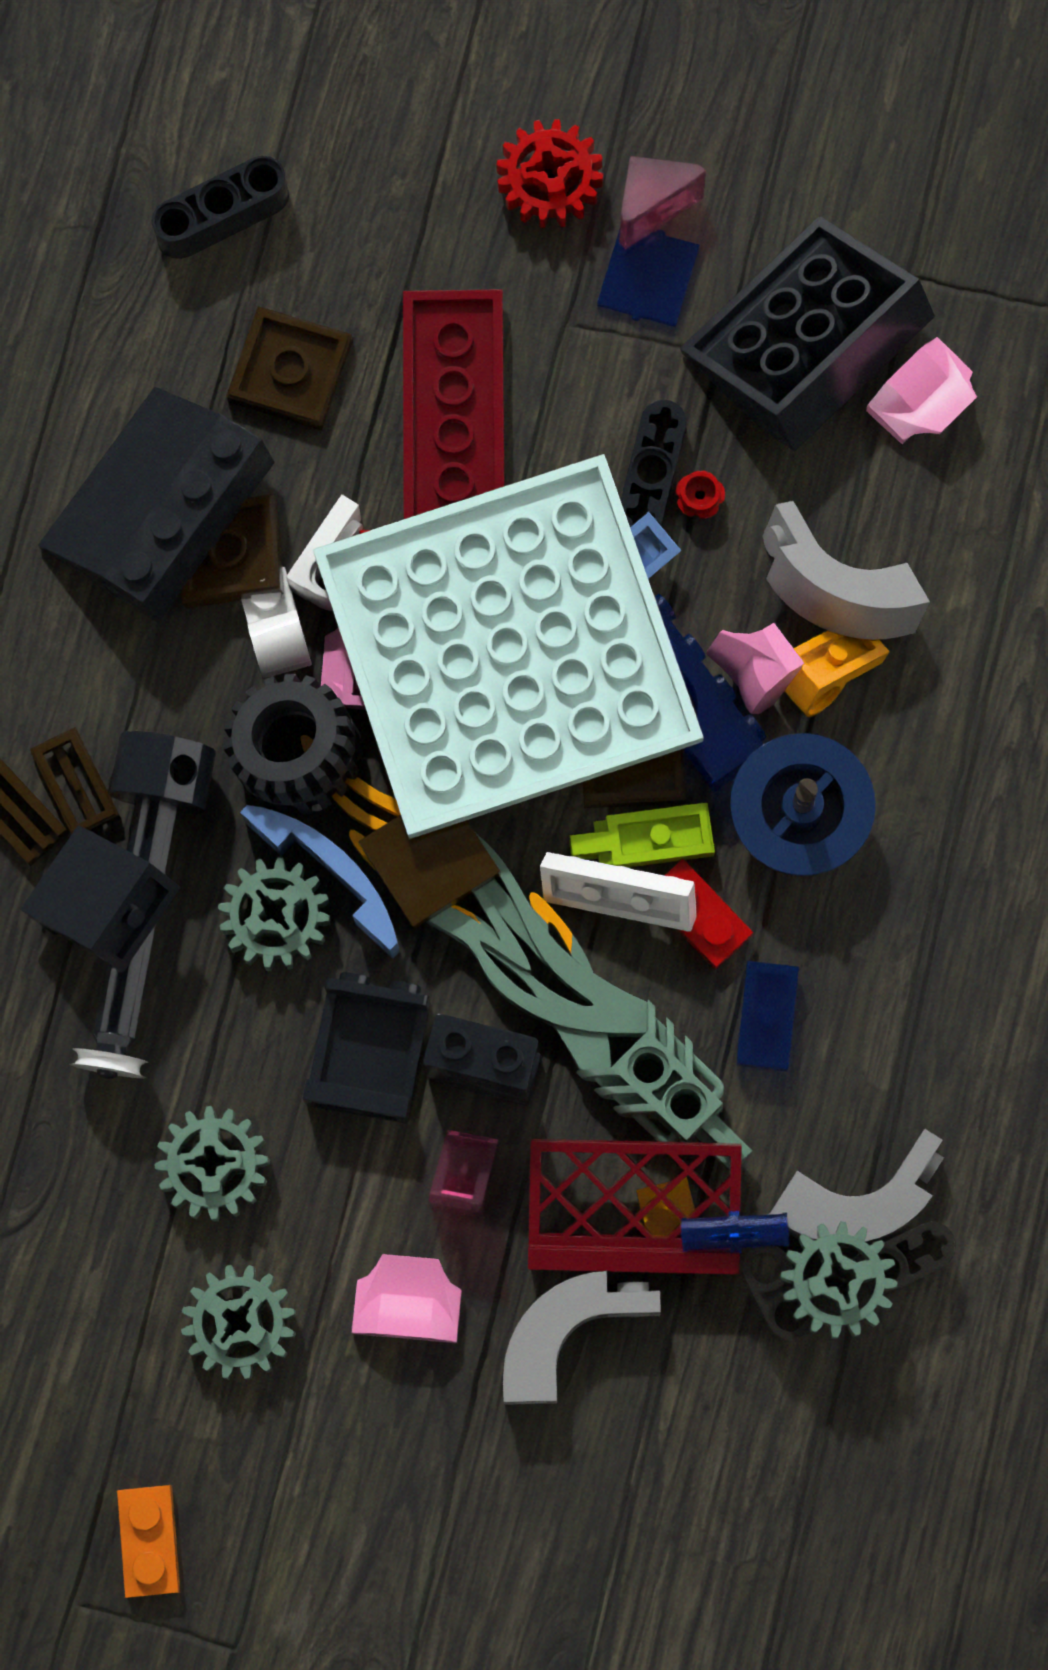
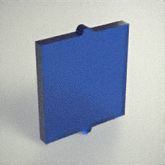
M621 224L597 306L632 315L634 321H639L643 318L676 327L700 245L666 236L665 231L661 229L655 233Z

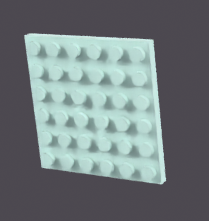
M604 454L313 549L409 839L703 742V734Z

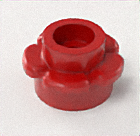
M695 471L684 476L677 484L676 495L679 496L677 505L681 512L689 517L697 515L700 519L710 518L717 514L719 504L725 500L724 486L710 472ZM701 491L705 494V497L697 499L695 494Z

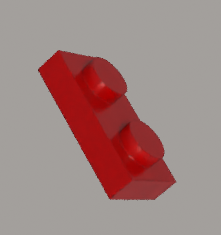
M682 859L664 876H673L694 882L697 917L691 932L679 929L677 931L716 970L753 936L754 932L695 870Z

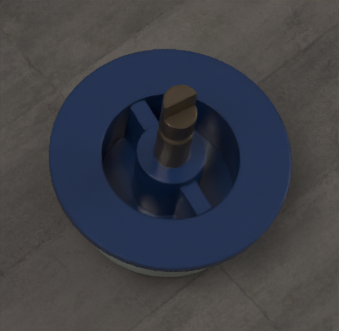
M805 733L781 736L756 749L739 769L732 787L730 801L731 817L735 831L748 852L767 867L795 876L823 874L849 861L867 840L874 822L876 808L873 784L860 760L845 746L832 739Z

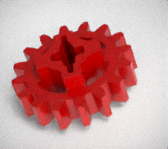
M555 119L549 130H544L539 120L534 121V133L530 135L523 129L518 128L516 130L518 144L505 142L503 144V155L507 159L497 160L496 164L497 174L503 176L497 180L499 193H509L505 198L507 209L512 210L521 206V221L524 223L532 215L539 216L540 228H546L549 218L555 217L560 227H565L566 215L572 213L581 220L584 217V206L582 203L595 205L597 203V192L593 188L603 187V173L598 172L602 168V155L591 154L594 150L593 138L589 137L580 142L579 126L574 125L567 133L561 131L560 119ZM534 151L529 161L521 163L530 152ZM552 169L553 174L557 177L548 178L544 170ZM579 184L577 189L566 197L570 187Z

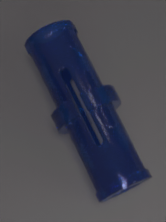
M737 1210L729 1211L728 1216L681 1217L683 1252L730 1248L731 1253H742V1248L789 1247L788 1213L740 1216V1211Z

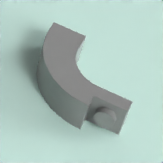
M794 501L775 505L762 536L768 554L775 558L766 579L776 594L791 609L823 629L853 638L889 639L916 632L930 601L908 563L876 570L858 569L842 564L829 556L818 545Z
M924 1129L891 1181L881 1189L863 1196H843L833 1193L797 1171L770 1212L767 1221L797 1239L804 1233L813 1241L817 1240V1226L823 1223L830 1234H836L840 1221L846 1222L848 1235L855 1236L862 1227L867 1228V1236L864 1242L868 1245L888 1238L909 1224L933 1196L915 1183L920 1179L927 1184L944 1157L936 1153V1150L943 1140ZM838 1245L840 1246V1248H850L847 1246Z
M606 1271L568 1279L544 1293L523 1315L510 1339L503 1372L504 1404L557 1403V1361L560 1350L570 1334L581 1325L599 1318L660 1316V1291H649L648 1282L617 1283V1292H607Z

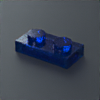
M747 961L736 1066L788 1071L799 972L798 966Z

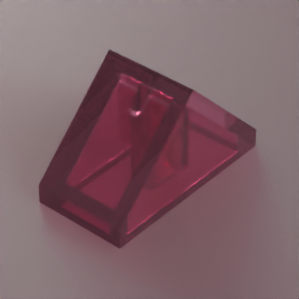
M630 156L621 212L619 243L625 249L701 201L704 198L706 171L702 166Z
M447 1130L429 1195V1205L432 1210L483 1220L497 1150V1139Z

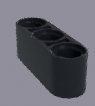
M257 156L164 201L157 206L152 215V226L159 248L165 255L171 258L183 259L190 257L278 213L285 207L289 198L283 166L278 160L270 156ZM271 179L277 182L276 186L267 192H258L253 189L260 180ZM219 201H228L233 204L231 209L223 214H214L209 211L211 206ZM178 222L188 225L187 230L181 235L169 236L165 234L166 229L171 224Z

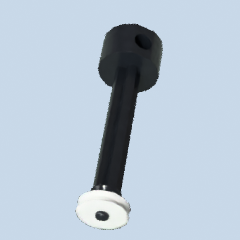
M125 731L120 734L109 795L119 801L136 805L127 851L150 862L164 874L176 813L201 814L206 810L216 756L214 748L203 743L160 733ZM155 927L123 974L106 964L94 1031H91L97 1042L96 1050L73 1048L78 1054V1059L75 1063L69 1065L97 1072L100 1077L105 1079H113L117 1076L145 1078L140 1074V1067L148 1062L126 1056L128 1047L137 1040L135 1033Z

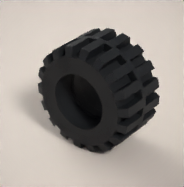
M285 674L283 682L278 683L274 676L265 679L264 688L257 691L254 686L245 692L248 696L247 701L244 704L237 701L231 709L236 717L235 720H226L224 731L229 738L223 740L224 751L229 757L227 762L253 799H257L261 806L266 809L272 810L276 807L279 813L290 816L294 808H297L301 815L312 814V806L316 804L325 809L332 805L329 799L332 795L337 793L342 797L349 790L345 784L347 778L355 780L359 769L354 761L362 760L363 749L358 741L362 740L360 732L340 698L326 684L320 686L316 678L306 675L303 681L300 682L296 674ZM299 728L316 729L314 741L303 755L288 762L270 761L274 746L285 734Z

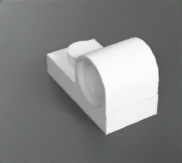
M344 495L340 496L286 576L292 592L328 611H333L327 591L318 585L322 576L313 549L359 534V530L363 529V525L359 523L362 518L357 503Z
M282 567L284 594H281V592L251 595L250 599H241L263 679L312 665L293 594L286 579L285 567Z

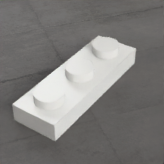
M549 852L546 853L540 865L543 898L548 903L691 932L696 920L695 884L693 881Z

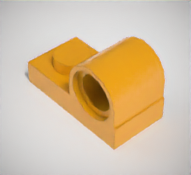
M828 630L793 648L805 664L784 692L806 717H812L828 707L838 697L847 682L882 664L890 651L879 639L853 638Z

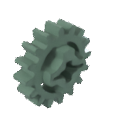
M278 857L274 869L267 870L262 859L256 860L257 873L250 875L242 868L237 871L242 881L239 887L231 884L225 885L224 889L232 898L231 903H220L218 910L221 914L230 917V920L220 924V930L223 935L236 934L228 946L233 953L246 948L244 956L246 964L251 966L258 957H262L266 971H272L275 960L282 959L288 970L293 969L292 956L299 953L304 959L309 960L312 956L308 944L310 942L324 944L325 938L317 928L318 926L331 925V918L329 915L319 912V909L324 908L330 902L327 894L314 895V892L321 883L317 876L304 881L305 868L302 864L298 863L289 872L286 871L284 859ZM281 882L289 884V886L284 890L267 889L264 884ZM249 897L253 903L251 916L244 920L245 924L242 925L241 911L246 898ZM261 899H264L269 906L273 905L277 910L282 909L284 921L289 930H285L280 923L277 924L273 919L267 920L268 917ZM308 903V921L301 932L297 926L298 913ZM266 938L283 940L286 945L268 947L260 945V943Z
M206 1106L204 1119L198 1120L191 1111L186 1112L185 1116L188 1125L185 1128L181 1129L172 1123L168 1127L175 1137L173 1142L158 1143L157 1147L168 1156L167 1160L155 1163V1169L169 1175L159 1186L163 1192L176 1189L177 1193L171 1204L177 1209L184 1206L187 1202L191 1203L189 1215L192 1218L197 1219L203 1209H208L211 1220L213 1222L219 1221L221 1209L226 1207L236 1217L240 1215L238 1201L242 1198L251 1204L257 1201L254 1194L250 1191L252 1186H266L267 1180L258 1174L257 1171L260 1167L270 1165V1159L268 1156L256 1154V1150L265 1144V1140L262 1136L248 1138V1134L253 1128L252 1122L246 1119L238 1126L235 1125V1112L229 1108L224 1113L222 1119H217L212 1106ZM221 1131L235 1136L242 1143L245 1151L229 1150L224 1146ZM200 1133V1142L190 1153H181L186 1143ZM215 1151L221 1160L228 1162L225 1165L218 1166L216 1168V1175L210 1177L204 1168L197 1167L196 1165H200L201 1162H207L209 1160V1153ZM245 1174L240 1184L233 1191L225 1195V1186L235 1175ZM180 1176H185L186 1178L196 1177L202 1183L203 1197L190 1192L184 1186Z
M840 1221L836 1234H830L824 1223L817 1226V1240L813 1241L803 1233L798 1238V1241L804 1251L802 1253L790 1250L787 1252L785 1258L795 1267L794 1270L781 1272L780 1279L792 1283L793 1289L787 1291L782 1297L784 1302L797 1300L800 1305L793 1315L796 1321L804 1318L806 1315L813 1319L810 1325L811 1333L815 1334L824 1324L829 1326L831 1339H837L841 1332V1327L847 1326L851 1335L856 1337L861 1334L860 1321L864 1320L872 1327L879 1323V1319L873 1311L876 1307L883 1310L891 1308L893 1303L883 1296V1292L895 1289L897 1281L885 1278L884 1272L892 1268L895 1262L894 1259L880 1260L877 1255L885 1244L882 1240L874 1242L872 1245L864 1242L867 1236V1228L862 1227L855 1236L848 1235L846 1222ZM838 1245L855 1249L866 1260L857 1263L843 1256ZM818 1251L821 1267L816 1276L803 1281L805 1265L809 1258ZM832 1264L838 1268L840 1274L850 1273L852 1280L845 1287V1296L839 1293L837 1287L828 1288L825 1284V1280L832 1274ZM874 1280L871 1298L859 1310L856 1294L861 1284ZM818 1298L824 1299L835 1305L839 1316L822 1312L811 1301Z
M232 1265L226 1266L225 1279L220 1281L209 1272L206 1274V1279L210 1287L205 1292L195 1287L190 1291L199 1300L196 1307L188 1306L182 1309V1313L193 1318V1325L181 1329L182 1335L196 1337L197 1340L188 1350L190 1355L194 1357L205 1353L207 1357L202 1368L210 1372L219 1363L222 1365V1378L228 1380L233 1376L235 1368L241 1369L244 1379L251 1380L253 1377V1366L258 1364L269 1373L272 1371V1366L268 1358L273 1353L283 1358L288 1354L279 1345L282 1338L291 1339L295 1338L296 1332L285 1327V1320L295 1317L296 1311L292 1308H282L281 1303L289 1296L288 1291L284 1288L273 1293L270 1289L274 1284L275 1277L268 1273L259 1282L256 1280V1268L250 1265L244 1271L243 1277L237 1276ZM249 1288V1291H246L240 1299L224 1301L218 1296L229 1289ZM267 1301L271 1306L274 1317L272 1334L263 1328L261 1312L266 1306L265 1303ZM245 1310H249L246 1320L251 1324L250 1330L246 1334L243 1331L237 1330L231 1336L229 1332L232 1329V1325L227 1321L228 1316L232 1312L241 1315ZM206 1312L215 1317L217 1329L211 1344L205 1332ZM254 1344L260 1349L258 1352L247 1357H228L238 1346Z

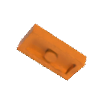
M172 1485L117 1490L125 1598L181 1593Z

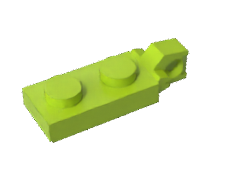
M708 803L607 815L605 820L593 822V833L570 835L569 840L571 856L584 860L598 859L599 863L627 868L681 861L682 859L712 857L715 854Z

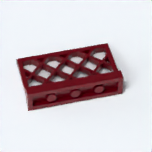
M531 1139L528 1269L739 1274L742 1145L738 1143ZM541 1152H564L577 1168L560 1185L555 1187L541 1172ZM574 1152L592 1154L583 1162ZM603 1153H616L630 1167L610 1188L588 1168ZM627 1154L645 1155L635 1163ZM655 1154L670 1155L683 1169L662 1190L641 1169ZM679 1155L698 1156L687 1164ZM708 1155L730 1156V1176L715 1191L694 1171ZM581 1173H584L603 1193L583 1214L561 1193ZM636 1173L656 1195L634 1215L614 1193ZM687 1175L708 1195L688 1216L667 1196ZM542 1183L551 1193L540 1203ZM730 1187L728 1207L719 1196ZM555 1198L576 1218L563 1233H540V1212ZM608 1199L629 1220L614 1235L601 1234L587 1220ZM661 1200L682 1221L667 1236L653 1235L640 1222ZM715 1202L729 1217V1237H706L694 1225L693 1221ZM583 1225L590 1234L572 1233ZM635 1226L643 1235L625 1234ZM687 1227L695 1235L678 1236Z

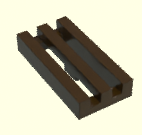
M76 727L30 749L71 834L78 825L89 831L93 830L96 832L103 828L102 825L110 821L114 823L121 819ZM72 742L105 808V811L96 814L63 748L64 745ZM54 751L87 820L79 824L45 757L46 754Z
M0 758V775L53 830L45 837L0 788V804L34 839L37 845L30 851L1 819L0 834L31 867L61 840L68 831Z

